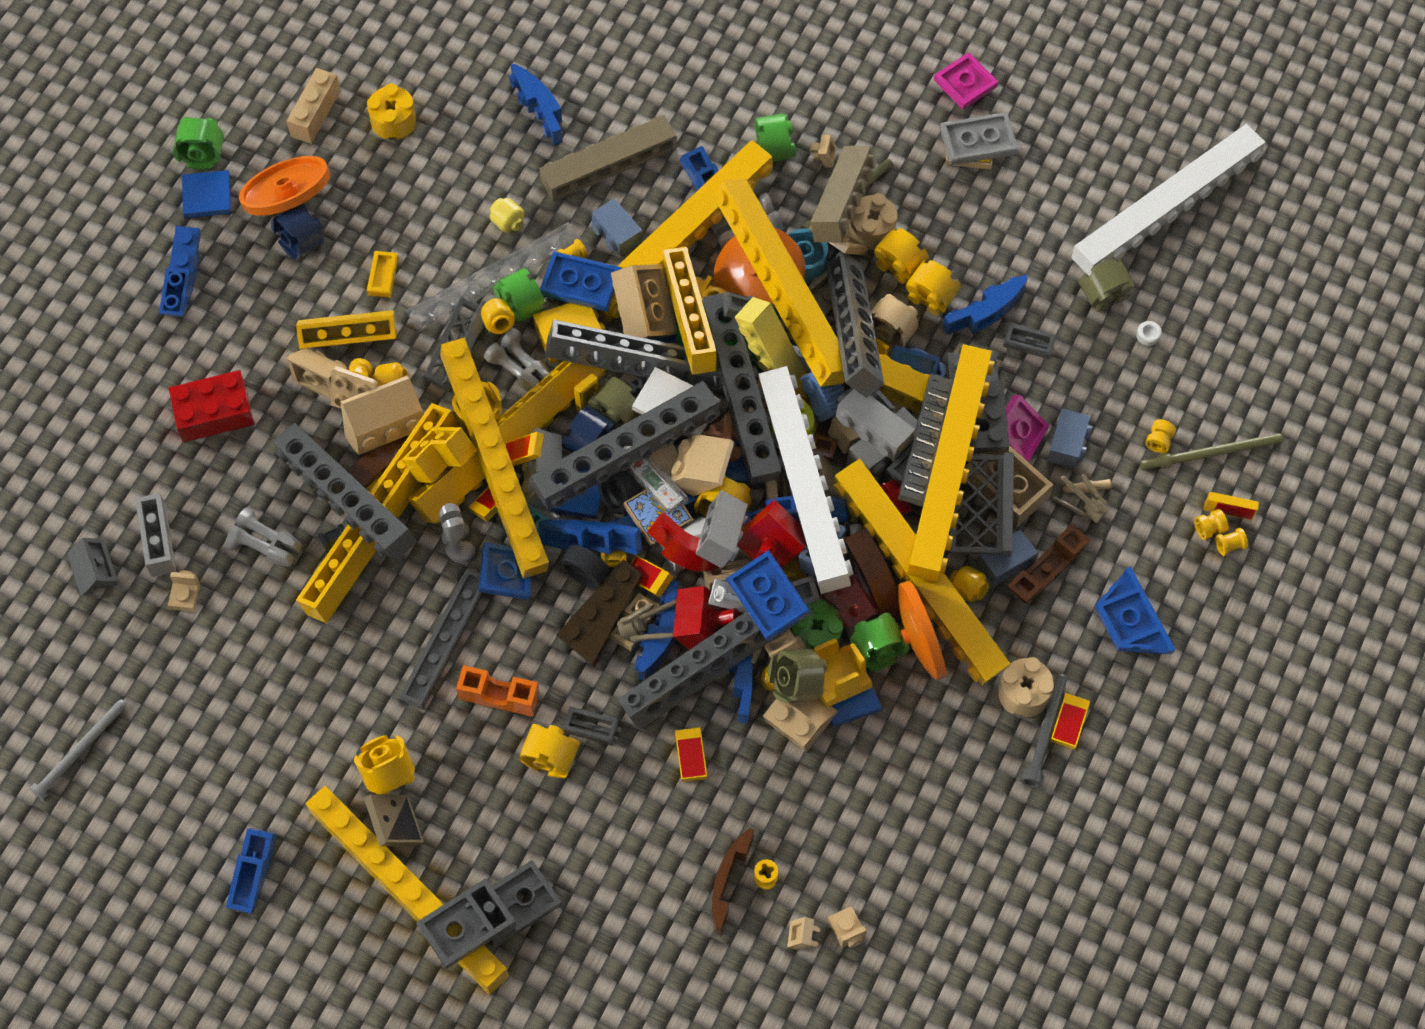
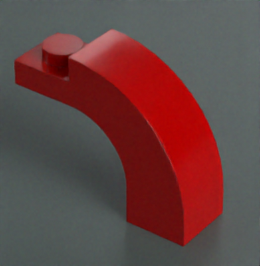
M664 512L658 516L647 531L649 535L665 548L661 554L673 563L683 568L700 572L720 568L696 555L700 538L687 533Z

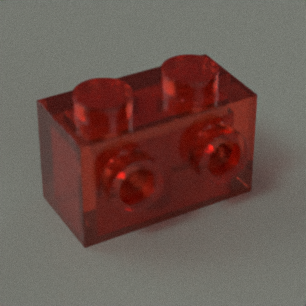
M854 571L853 575L849 576L851 586L823 593L830 605L835 604L839 611L837 617L842 621L843 626L846 627L848 625L850 629L854 628L857 623L865 621L879 612Z

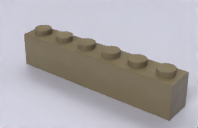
M665 115L652 118L642 125L631 127L618 135H612L602 142L591 144L585 149L576 153H570L555 162L546 163L543 167L539 168L541 182L554 202L677 149V135Z
M871 145L843 147L810 222L814 242H842L845 234L849 232L850 222L855 218V210L860 206L861 196L865 193L866 184L871 179V172L876 168V156L872 155Z

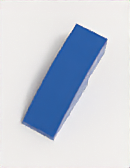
M703 146L682 155L679 160L697 191L719 171L716 164H712Z
M247 828L241 855L237 857L226 908L253 913L269 869L277 833Z

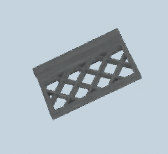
M1004 453V455H972L970 463L975 468L968 474L966 484L974 493L965 501L962 499L961 506L958 508L955 505L954 513H958L965 507L974 517L965 525L957 519L956 524L961 528L957 532L956 527L951 528V536H953L951 553L1000 554L1001 557H1012L1014 453ZM987 462H998V471L991 477L981 468ZM977 471L987 479L978 489L968 480ZM997 476H998V484L994 481V479H995ZM990 483L998 490V495L991 501L981 493ZM977 495L987 504L978 513L968 505ZM989 507L997 514V520L990 526L980 517ZM976 519L986 528L977 538L967 529ZM996 525H997V533L993 530V528H994ZM963 531L973 540L967 547H956V538ZM990 532L997 539V548L985 547L980 540Z

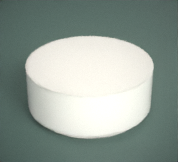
M1145 321L1139 325L1136 336L1141 344L1153 346L1159 342L1162 331L1157 323Z

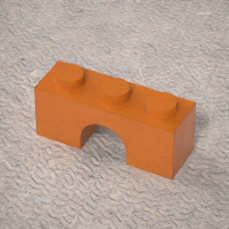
M465 665L462 667L456 687L459 700L531 717L534 716L540 695L538 682L513 677L512 682H504L491 677L487 670Z

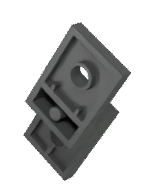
M992 352L990 357L991 361H995L992 375H986L985 382H990L987 396H981L980 403L984 404L982 417H976L975 425L983 423L987 425L989 430L986 432L978 431L976 440L971 439L970 446L974 447L973 452L1009 451L1003 381H998L996 352ZM947 353L949 380L954 381L961 353Z
M531 860L492 886L486 878L416 923L444 967L448 969L488 942L493 949L497 948L562 906V902L533 860ZM522 891H527L531 893L532 898L529 902L522 903L517 900V895ZM451 925H459L463 930L459 936L451 937L447 934V929Z

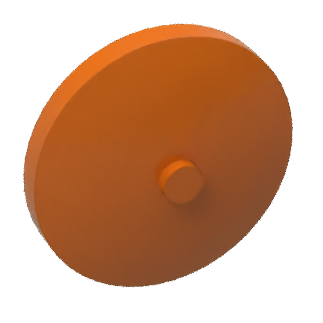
M301 156L281 161L252 177L241 189L239 201L243 209L251 215L264 216L287 211L318 194L328 183L330 170L326 162L316 156Z
M775 228L801 276L805 279V260L799 245L788 234ZM734 236L723 247L716 260L713 277L714 287H720L726 292L744 297L753 296L773 304L739 241Z
M910 580L900 583L898 585V598L904 627L903 630H900L905 645H911L923 667L936 681L947 677L944 658L921 598Z

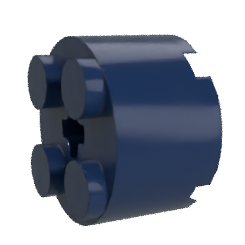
M303 203L271 220V228L274 235L278 233L281 238L278 241L279 245L293 259L297 258L298 260L324 243L320 232L323 230L321 222L317 218H312Z
M587 405L586 408L583 407L569 426L568 429L571 430L570 437L564 436L562 447L573 453L610 433L615 423L612 419Z

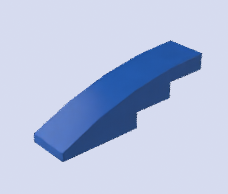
M541 520L538 522L540 540L543 545L567 550L571 545H578L606 554L619 550L637 555L642 550L640 528L583 520Z
M751 655L728 670L729 672L736 673L733 697L741 698L738 722L748 724L752 700Z

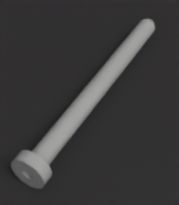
M122 699L118 700L38 785L34 783L30 790L41 800H44L48 796L46 791L126 708V702Z

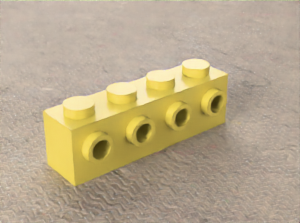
M752 297L735 316L739 325V331L745 336L748 347L754 353L758 361L757 364L763 372L787 366L789 374H794L797 381L798 377L805 372V369L771 303Z

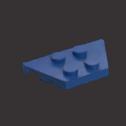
M1131 566L1128 567L1117 582L1097 602L1095 610L1117 651L1173 654L1175 651L1174 645Z

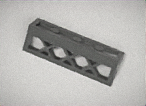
M463 297L458 300L423 375V379L447 392L452 388L440 356L441 344H444L447 338L449 342L454 341L451 329L460 326L463 333L462 338L465 337L468 348L471 351L484 323L481 317V309L486 301L483 300L477 306ZM462 306L474 312L471 319L463 321L460 313ZM442 365L445 373L443 380L431 375L434 367Z

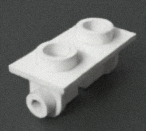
M718 579L714 580L708 604L727 609L737 608L740 612L745 613L747 610L729 583Z

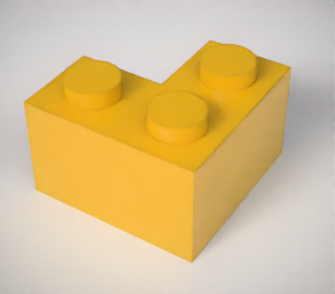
M433 427L405 455L402 461L417 482L433 483L442 476L441 473L447 466L463 467L467 465L477 449L461 427Z

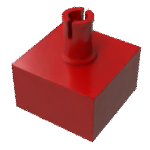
M774 499L741 528L743 535L737 546L752 560H755L769 550L782 568L800 553L807 543L801 524Z
M705 586L677 589L673 637L689 650L741 616L737 608L728 610L727 608L708 604L711 591Z

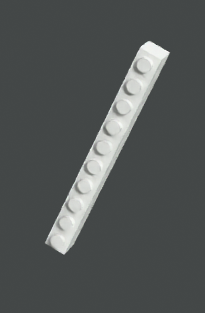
M1245 124L1076 244L1071 258L1088 276L1093 273L1091 268L1112 258H1115L1116 261L1118 258L1121 259L1127 250L1132 247H1138L1148 235H1155L1162 225L1166 222L1168 224L1173 222L1180 212L1191 209L1200 198L1205 199L1215 187L1223 186L1233 174H1240L1247 164L1258 161L1263 155L1262 150L1265 141Z
M787 366L760 373L759 378L820 592L823 594L851 586L849 576L853 575L850 560L844 561L843 554L847 553L843 538L838 540L836 534L841 532L837 517H831L830 512L834 511L831 496L826 497L824 493L825 490H828L825 476H819L818 473L822 466L819 456H813L812 449H816L813 435H807L806 429L810 428L807 415H801L800 412L804 405L801 395H795L794 389L798 388L795 375L789 374Z

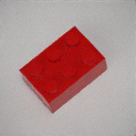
M241 370L168 387L176 427L183 443L255 425Z

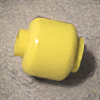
M499 198L490 207V220L501 231L505 233L512 232L513 230L518 231L523 226L524 210L512 199Z

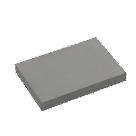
M1007 112L940 123V131L950 165L1018 154V145Z

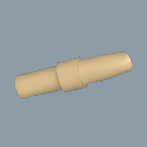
M1110 479L1089 480L1097 491L1111 489ZM1084 481L1082 483H1074L1083 493H1091ZM1067 485L1063 486L1065 493H1074Z

